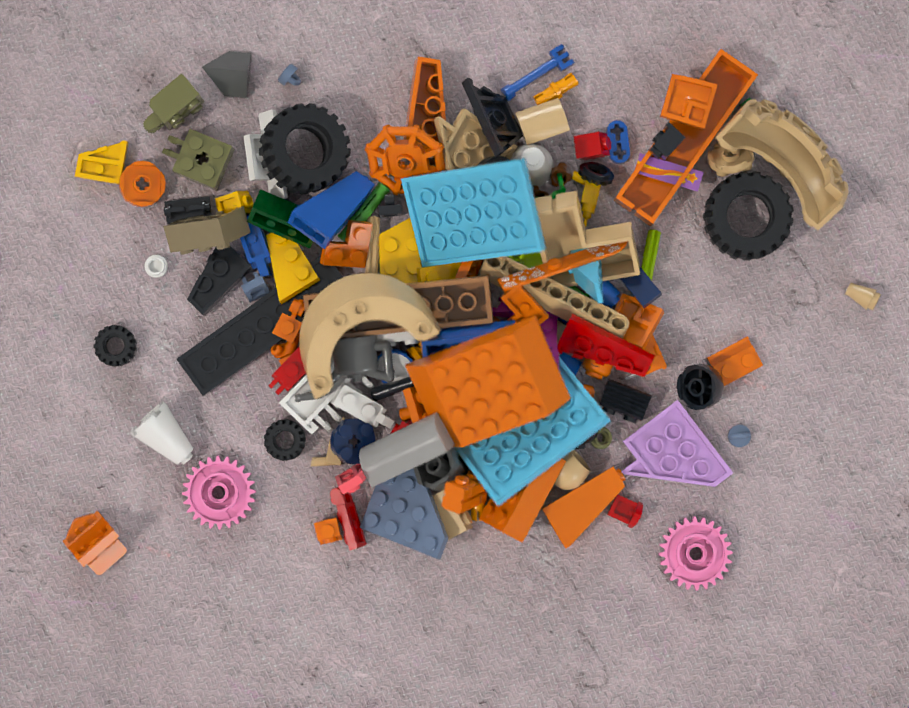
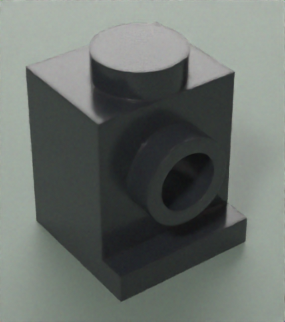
M669 122L663 128L666 132L664 133L661 130L652 139L654 144L649 149V152L658 160L662 158L665 161L686 138Z

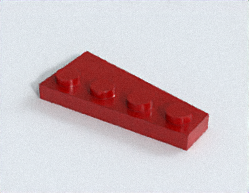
M574 314L571 315L557 344L559 354L563 352L573 354L574 358L581 360L583 357L595 360V364L603 366L604 364L613 365L617 370L645 377L656 356Z

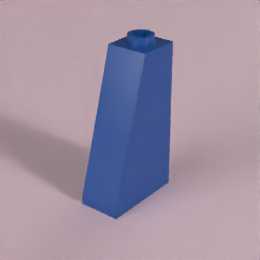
M356 171L296 207L292 211L287 223L323 249H326L348 220L364 203L375 184L367 176Z

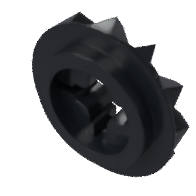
M587 162L579 166L578 174L583 180H587L589 184L593 183L596 186L612 184L614 174L605 165L597 162Z

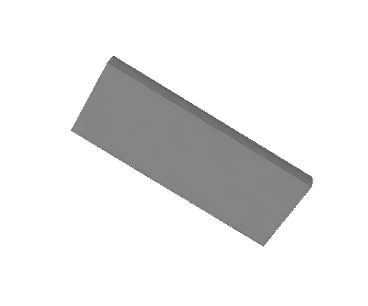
M436 412L361 448L359 453L360 465L371 487H374L448 452L455 443Z

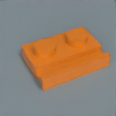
M748 336L707 357L710 365L721 375L724 386L763 366Z

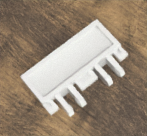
M333 355L331 357V373L334 371ZM305 375L279 404L311 434L319 428L312 421L313 418L330 432L332 430L331 425L324 421L318 413L325 408L335 421L340 422L342 420V417L328 405L329 402H332L342 383L362 394L363 392L356 388L350 382L351 379H348L346 375L338 379L327 396L316 400L295 402L296 394L311 392L307 375ZM362 377L363 384L367 388L371 389L374 387L366 377Z

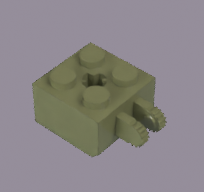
M181 73L150 99L149 106L154 112L143 121V127L151 134L157 130L159 131L164 126L169 130L172 128L176 130L185 123L184 118L190 113L194 115L202 109L203 106L201 104L204 103V100Z
M189 129L185 141L169 135L167 140L170 143L182 147L179 154L165 148L162 151V154L176 159L172 171L183 178L217 191L234 153V148L192 129ZM207 155L208 162H203L202 165H199V158Z

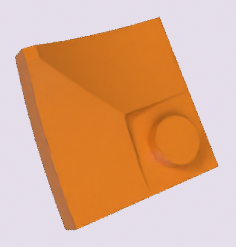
M672 74L660 117L704 130L718 85L691 77Z
M622 293L614 309L629 320V327L623 339L645 349L664 315V310L652 304L643 308L636 298Z

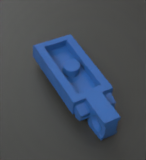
M248 223L251 233L240 238L248 263L251 264L253 269L258 268L259 274L263 278L272 276L269 267L271 258L263 230Z

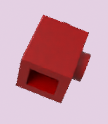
M598 131L574 136L576 159L586 161L610 156L611 140L607 133Z

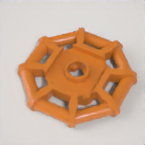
M387 124L382 127V131L370 143L365 145V152H367L370 167V177L377 179L394 192L393 194L396 196L404 194L402 178L445 171L443 144L435 141L416 124L415 126H390ZM395 136H410V139L397 140ZM416 138H418L420 141H422V142H423L425 145H427L429 148H428V149H424L423 144H422L421 142H419V141H416ZM387 140L389 143L388 147L385 150L380 148L379 146ZM377 157L382 158L383 166H378ZM429 157H435L436 166L430 165ZM405 158L408 159L410 163L409 165H405V162L401 160ZM390 174L395 177L396 183L388 177Z

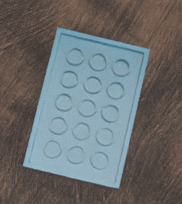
M525 158L407 176L401 179L422 267L542 252L546 249Z
M560 357L559 371L570 394V400L547 417L464 447H454L498 506L610 422L605 412Z

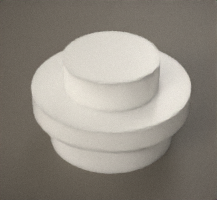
M152 255L146 260L145 270L151 277L159 278L167 272L168 264L164 257Z

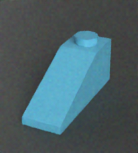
M585 249L571 250V254ZM601 259L568 270L569 274L573 273L575 282L597 303H603Z

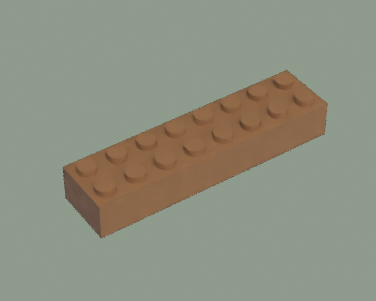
M489 275L405 283L424 299L440 328L493 323L494 321ZM309 293L303 296L305 313L319 293ZM368 320L352 326L339 339L408 331L390 321Z

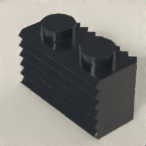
M608 379L598 405L602 406V410L610 415H614L615 412L624 415V420L636 424L637 420H643L652 395Z

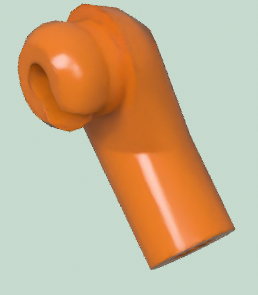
M300 334L297 335L293 344L287 341L272 346L271 354L279 359L291 355L297 348Z

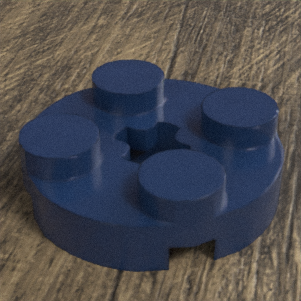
M344 419L331 433V450L343 463L360 464L359 453L361 448L376 441L373 427L371 424L365 423L360 419ZM353 435L357 439L355 447L349 444V439H352Z

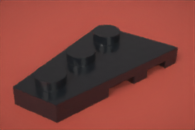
M231 246L217 250V247H215L187 300L205 317L253 268Z

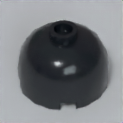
M695 364L687 366L683 373L679 375L676 388L680 400H684L689 409L702 410L710 408L719 402L723 394L724 384L721 375L712 366Z

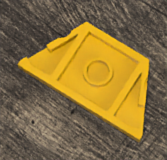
M410 218L379 234L380 274L394 277L403 283L418 282L416 268H422Z

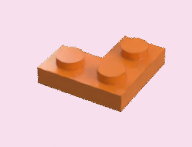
M348 220L345 242L331 241L326 249L322 248L320 263L329 266L365 268L373 224L365 221Z
M523 286L506 291L501 295L502 301L514 313L506 321L515 320L517 323L536 316L540 325L549 318V314Z

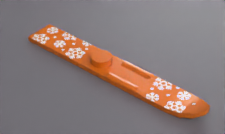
M628 241L591 247L561 258H552L544 264L499 278L497 281L503 291L506 292L612 256L624 249Z

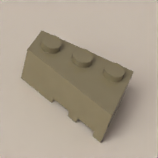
M244 206L237 207L229 213L218 211L216 215L194 216L176 220L163 226L170 253L180 251L181 255L191 253L194 249H198L199 252L211 250L212 247H217V250L230 247L231 242L251 233Z

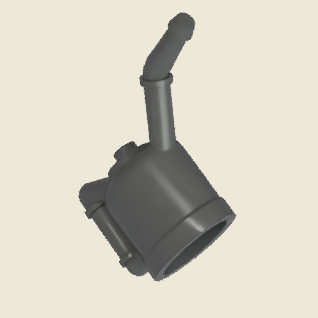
M376 335L339 339L332 352L334 371L331 375L333 385L341 376L346 375L348 379L353 378V382H361L362 377L366 376L392 382L395 370H393L390 342L376 341ZM379 350L383 354L384 371L378 370L377 351ZM312 391L295 395V402L315 400ZM328 393L325 394V395H323V396H321V397H319V398H317V399H321V398H323L324 396H327Z

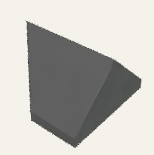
M228 51L202 66L225 97L247 99L252 53Z

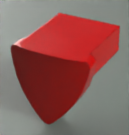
M617 495L607 515L628 524L627 527L633 528L642 515L643 503L639 501L636 503Z

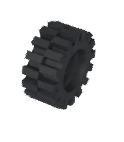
M120 325L106 326L98 332L97 337L95 336V344H93V348L96 351L95 355L106 365L120 367L128 364L130 359L134 358V353L137 351V341L133 333L127 328ZM113 337L121 338L124 343L123 351L117 355H112L107 350V342Z
M281 419L273 422L267 428L264 435L266 451L278 460H293L305 448V432L299 424L291 420ZM282 431H288L293 435V445L288 449H281L276 443V437Z

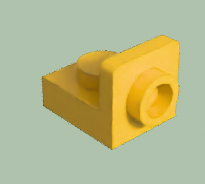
M236 191L215 198L217 210L224 211V213H229L237 207L244 206L245 213L250 214L254 204L249 191Z

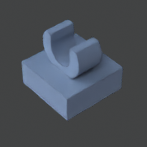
M253 272L255 279L249 282L245 277L242 278L243 285L241 287L250 303L270 292L263 277L259 276L257 272Z

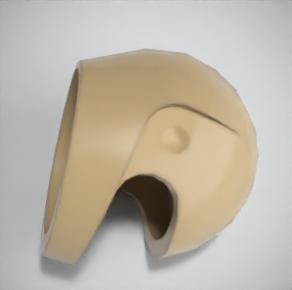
M573 449L562 458L566 462L554 483L563 490L578 488L590 472L587 463Z

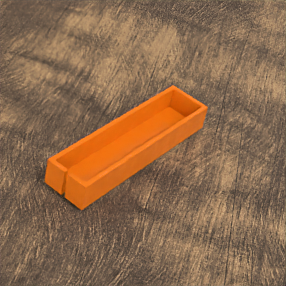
M720 49L699 78V80L718 85L705 129L702 130L672 120L669 121L686 138L665 161L687 167L675 185L638 174L649 157H654L648 151L614 201L629 212L634 209L636 211L634 215L651 227L758 74Z

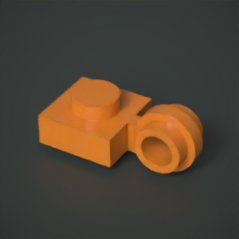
M302 299L293 300L289 311L292 312L291 317L282 313L272 334L292 344L294 343L302 325V322L296 320L297 315L301 317L305 311L304 300Z

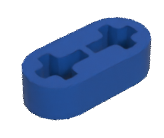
M615 120L608 125L606 131L611 140L609 157L613 163L623 164L630 156L628 130L624 122ZM615 125L619 129H623L618 141H616L615 133H611ZM617 144H620L621 151L626 153L622 156L621 160L618 159V156L613 155L617 151Z

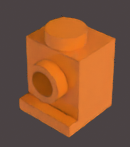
M337 517L314 523L320 545L343 539Z

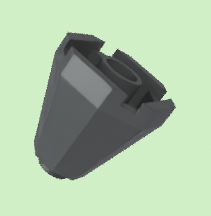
M453 447L448 452L413 468L418 484L435 491L444 490L445 483L454 480L456 476L466 475L469 471L467 464Z

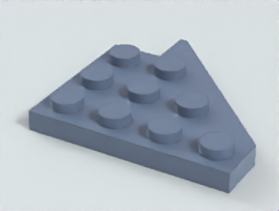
M412 468L375 486L360 528L441 560L449 538L430 488L418 484L414 469Z

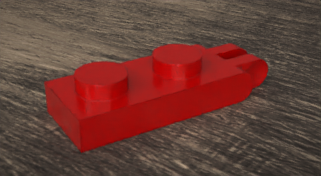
M300 346L272 374L274 380L268 386L272 389L279 383L281 386L275 391L277 395L284 389L289 392L306 374L301 359Z

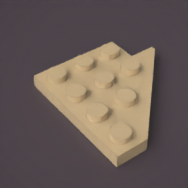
M466 108L461 109L453 125L440 116L435 118L434 122L438 140L444 146L445 170L477 166L483 159L494 156L477 117ZM513 144L500 156L511 160L518 146Z

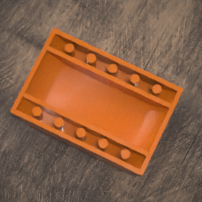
M536 316L405 364L427 415L438 413L455 443L453 447H464L547 417L571 399Z

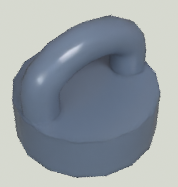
M289 64L278 78V82L283 86L288 82L295 86L300 85L301 79L295 74L298 68L293 64Z
M735 425L729 429L727 438L732 446L744 447L750 442L751 433L746 426Z

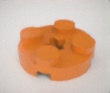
M136 161L130 164L119 178L120 193L123 199L133 206H151L160 199L165 191L166 182L163 173L160 172L156 165L148 161ZM140 178H144V182L148 183V187H144V190H140V187L136 186V182H139Z

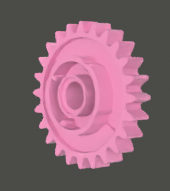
M217 456L215 462H213L211 457H207V464L199 461V469L192 467L194 475H186L190 482L183 483L188 488L187 491L182 493V495L188 496V499L183 504H190L191 507L187 512L194 511L193 520L200 517V525L209 522V528L212 529L216 523L218 529H222L223 523H225L228 528H231V521L239 524L238 517L247 518L244 511H252L249 502L256 501L251 497V494L257 491L251 489L250 486L255 481L248 480L251 472H243L246 467L245 465L237 467L238 460L230 463L229 457L226 456L224 461H221V457ZM217 486H222L225 489V496L222 499H217L213 494Z
M693 516L690 523L687 518H683V525L676 521V529L667 528L670 535L662 536L666 543L659 544L660 547L664 548V551L658 553V555L664 557L660 565L667 566L663 572L665 574L671 572L670 581L677 578V586L685 583L687 590L693 585L694 589L698 591L701 584L704 589L708 588V582L715 586L716 577L723 580L721 572L729 571L725 564L732 563L731 560L727 559V555H731L733 552L727 550L731 542L724 541L727 533H719L722 528L721 526L713 528L714 521L711 520L706 524L705 518L702 517L700 522H697V518ZM693 547H698L701 550V556L697 560L691 559L689 554Z

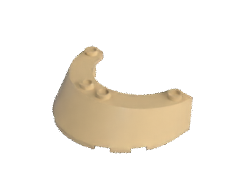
M751 99L742 106L715 137L724 149L731 151L747 149L761 155L764 160L776 166L779 173L789 180L798 194L802 206L803 219L809 226L819 230L843 208L848 196V184L842 180L841 174L843 170L838 160L829 156L827 151H825L828 146L805 122L786 109L782 112L777 108L776 103L765 99L761 102Z
M359 273L333 282L317 295L305 313L299 339L301 359L315 400L327 394L333 387L331 375L332 352L339 338L352 326L368 320L390 321L406 329L419 341L428 340L440 333L441 328L427 303L412 287L388 275Z

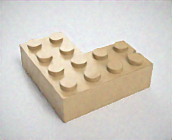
M577 191L556 194V199H552V195L534 198L546 247L545 250L540 252L543 264L552 258H561L569 255L571 250L628 241L626 247L620 252L601 259L602 281L640 275L639 257L631 222L585 230ZM569 271L548 277L566 287L578 286L573 273L569 274Z

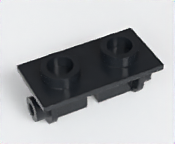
M210 196L164 201V215L166 216L167 224L194 216L212 215Z

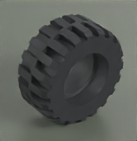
M303 103L296 104L293 107L289 106L277 114L264 128L265 132L260 138L262 147L259 148V156H263L264 159L261 161V165L269 170L267 176L270 180L275 178L278 181L276 185L280 188L287 187V192L295 193L298 191L300 194L318 192L336 181L349 163L346 159L351 153V149L347 148L350 138L343 133L346 130L344 124L339 125L337 123L338 117L334 113L331 116L327 114V108L322 106L318 109L316 104L312 103L306 106ZM295 129H304L310 131L319 139L323 148V159L318 167L304 169L290 159L286 149V139L290 132Z
M743 171L727 177L711 192L706 201L705 213L703 214V221L706 224L704 228L706 234L708 233L711 238L710 242L713 245L715 244L719 248L718 251L722 254L726 253L730 255V258H739L743 261L757 260L779 248L791 231L789 230L794 220L792 218V212H794L793 205L789 203L790 196L788 192L785 193L782 190L783 185L780 182L775 183L772 180L773 177L760 175L761 172L757 171L752 173ZM752 195L760 199L767 207L769 223L760 235L743 237L734 232L727 220V211L731 202L737 197Z

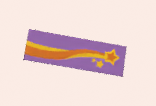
M639 154L636 168L641 162V160L644 158L645 154ZM650 156L638 174L675 185L687 167L662 159L658 160ZM691 169L680 186L698 192L704 172Z

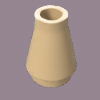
M852 282L845 295L852 298L864 309L872 311L881 294L876 292V289Z

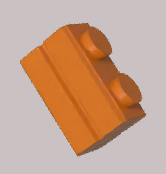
M470 470L468 474L456 476L454 480L445 483V496H443L442 507L460 514L485 503L487 492Z

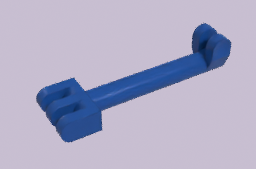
M563 44L549 52L552 59L511 85L508 84L500 89L502 94H505L507 101L512 100L516 96L515 92L556 66L562 72L575 63L573 59L564 63L563 60L570 56L568 52L562 55L558 54V52L565 48Z

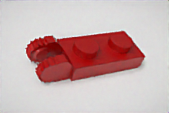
M339 487L333 488L329 493L331 502L337 507V518L342 524L344 541L348 545L349 551L365 546L367 543L363 530L360 528L361 523L351 493L343 494Z

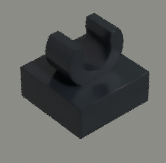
M386 194L385 206H378L380 218L402 216V205H395L394 194Z

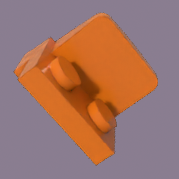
M98 510L94 514L75 518L67 532L66 538L63 540V543L83 567L88 565L97 575H102L127 552L126 547L118 539L119 535Z

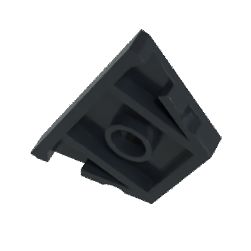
M466 78L462 82L463 88L472 105L473 112L481 125L482 132L486 136L494 156L497 158L522 138L523 134L504 96L494 93L485 86L479 89L473 85L472 79Z

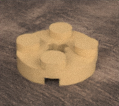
M716 143L714 150L711 152L709 150L708 152L709 166L712 170L716 171L718 176L725 177L732 173L752 169V162L754 161L753 151L747 149L731 151L724 149L719 143Z

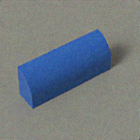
M509 320L441 328L439 334L428 340L421 341L423 358L516 323V321Z

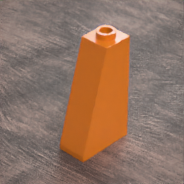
M611 466L581 484L578 488L571 490L541 508L564 548L571 546L625 487L623 481L626 479L619 468L615 470Z

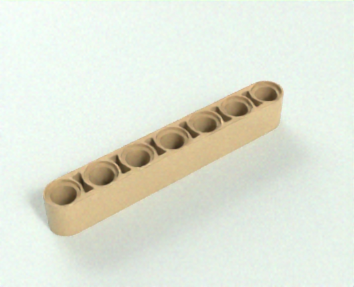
M504 256L484 259L480 274L489 275L490 283L501 288L497 279L529 268ZM548 277L523 285L544 310L566 321H569L571 315L574 314L622 339L629 327V320L623 314L601 303L599 304L595 300Z

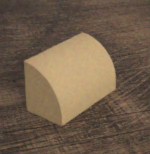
M558 98L515 113L527 145L570 131L566 115Z

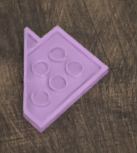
M678 400L622 441L636 459L621 471L625 475L716 487L733 474L732 470Z

